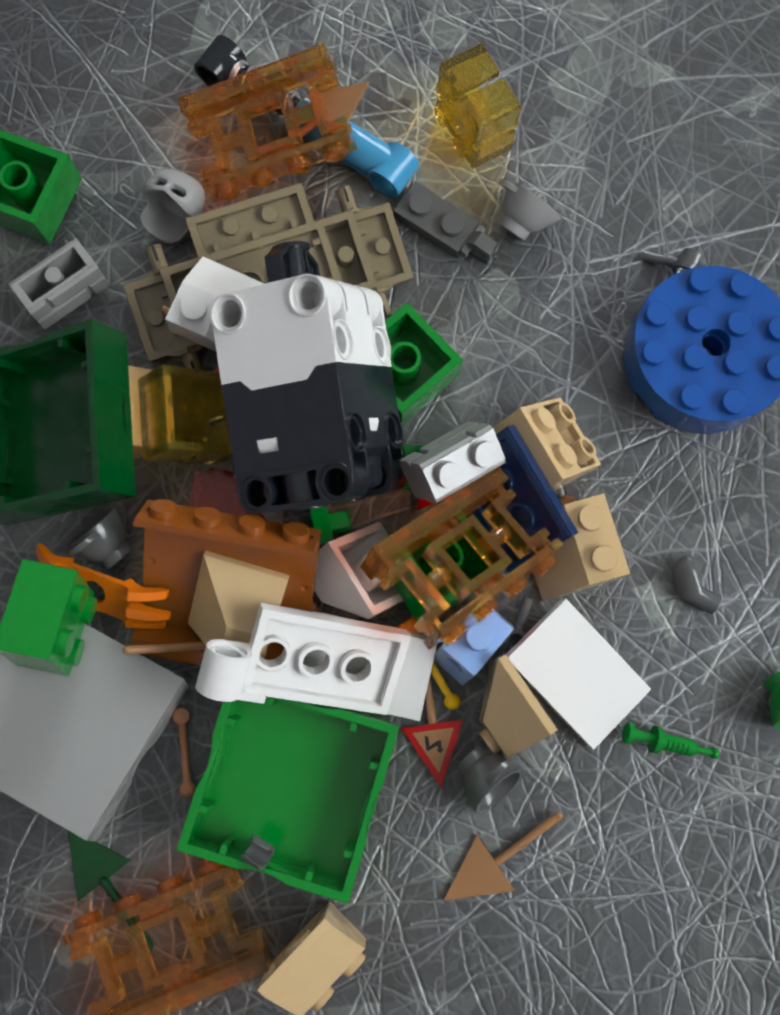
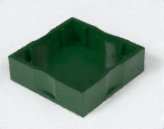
M89 319L46 333L27 344L0 348V524L12 525L136 497L126 333Z

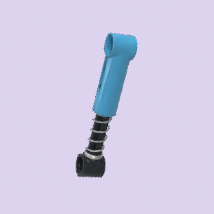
M223 35L216 36L194 64L196 74L211 89L221 93L225 92L226 89L243 91L245 98L256 99L258 105L262 108L269 107L274 116L282 115L285 117L291 131L294 133L318 115L308 97L300 100L297 98L296 92L290 94L282 89V83L276 85L268 80V75L261 76L256 73L254 66H249L241 48ZM350 120L338 142H336L324 122L302 137L367 177L370 184L379 193L392 199L398 198L420 166L416 156L404 145L397 142L387 144Z

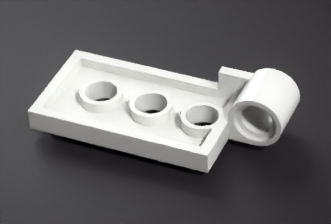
M260 602L249 644L223 639H214L207 642L195 688L201 695L222 702L242 700L264 704L267 696L387 715L412 636L407 629ZM277 642L284 646L282 654L276 659L267 660L260 656V651L266 644ZM313 650L326 652L325 660L320 665L309 667L303 664V660L309 652ZM363 657L367 659L366 667L361 672L350 674L345 671L346 665L353 658Z

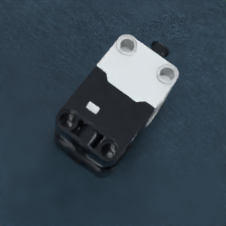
M287 241L274 245L264 257L268 283L223 293L213 301L210 309V319L214 332L237 485V498L242 508L253 514L287 510V512L325 507L328 506L327 504L362 500L370 496L399 491L407 481L399 461L405 457L403 429L398 414L390 359L391 345L386 331L382 298L374 290L321 277L318 263L308 251L310 250V244L305 241ZM382 467L385 469L387 474L386 482L384 485L381 483L383 480ZM264 485L267 487L268 491L267 499L264 496Z

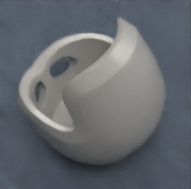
M170 168L160 169L146 182L142 189V194L147 197L148 203L141 213L140 222L144 229L159 241L167 244L181 242L190 233L185 218L201 214L204 210L205 191L203 186L185 172Z

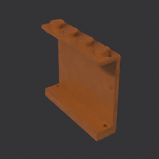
M148 499L133 520L134 527L144 528L143 587L169 589V596L166 599L142 602V604L170 611L171 618L166 621V627L162 629H136L131 638V645L202 642L188 624L203 554L206 550L290 575L281 606L311 612L321 537L320 529L309 528L307 525L299 522L286 524L264 520L262 517L252 514L240 516L223 513L213 507L194 508L177 505L167 499L155 501ZM271 642L265 659L273 660L279 657L284 650V646L277 642ZM205 650L146 653L141 655L201 665Z

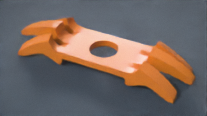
M37 544L35 553L39 562L77 570L86 583L87 581H94L103 588L105 598L104 600H97L96 611L124 621L125 628L162 629L166 627V621L171 618L170 611L153 608L139 602L164 600L169 596V589L143 587L131 578L125 581L74 563L73 557L57 556L44 544Z

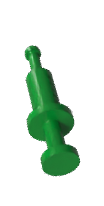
M627 722L622 731L623 743L631 744L633 740L645 742L650 753L658 754L660 750H665L690 757L696 753L708 755L713 759H717L720 756L718 749L701 747L693 739L664 733L661 726L654 725L650 732L636 730L634 723Z

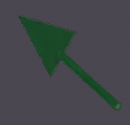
M68 831L77 902L101 884L147 951L152 950L154 947L153 942L108 879L131 860L97 842L86 841Z

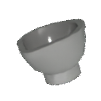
M503 178L500 181L499 185L507 191L502 206L504 217L499 225L520 240L525 241L530 233L540 232L562 220L550 205L526 188Z

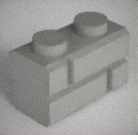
M77 238L9 283V286L29 313L44 329H47L88 301L92 294H98L110 285Z
M471 421L460 425L419 449V453L413 452L399 460L414 496L435 504L506 463L494 428L490 424H478Z

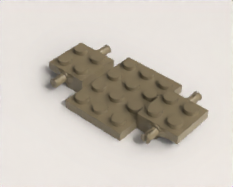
M298 183L185 218L198 258L168 266L162 245H154L158 261L153 248L149 246L145 251L153 271L143 279L123 285L149 362L155 363L170 357H182L188 379L196 378L192 363L198 377L205 375L197 353L205 347L170 332L165 320L167 315L161 311L163 306L171 308L182 281L203 256L266 284L268 283L264 257L270 252L271 248L282 242L305 241L310 244V250L308 251L318 263L321 277L376 291L382 298L385 318L391 316L392 312L385 293L392 287L412 281L414 277L390 203L372 208H357L351 186L347 185L344 186V192L342 187L335 190L342 213L314 221L302 183Z

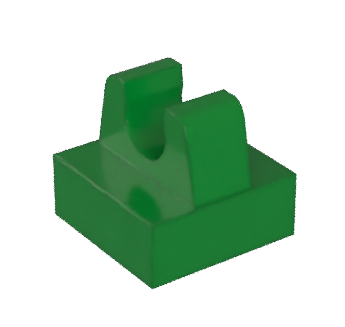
M326 506L309 509L314 528L321 530L319 549L334 540V536L353 531L348 510L328 514Z

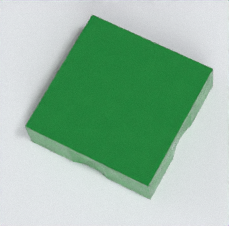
M267 696L264 704L242 700L223 702L212 735L209 762L202 779L195 789L176 850L234 869L259 871L240 859L241 855L248 850L252 842L251 837L255 834L275 847L270 862L259 872L271 875L286 885L348 904L366 844L379 792L382 789L398 734L399 723L357 710Z

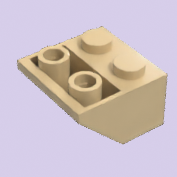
M561 397L520 407L493 427L497 434L507 426L515 425L554 491L601 466L593 443L583 435L575 422L576 417L573 410L563 402Z

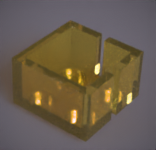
M482 43L440 63L439 80L436 83L437 102L434 106L435 116L439 124L443 128L447 126L453 136L452 141L460 158L465 157L472 169L512 149L516 132L514 128L517 127L521 111V105L504 78L480 89V85L498 77L500 72Z
M161 365L138 379L143 460L178 462L184 459V463L217 465L232 458L227 420L210 427V422L217 421L226 416L220 372Z

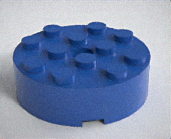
M700 266L670 276L648 296L627 331L623 360L626 376L634 394L640 396L643 402L652 410L651 414L657 419L686 432L713 434L729 431L743 425L771 405L780 396V298L757 278L733 268Z

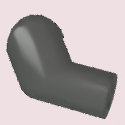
M686 555L680 557L672 569L677 595L682 600L713 614L719 607L722 597L702 587L700 566L697 559Z

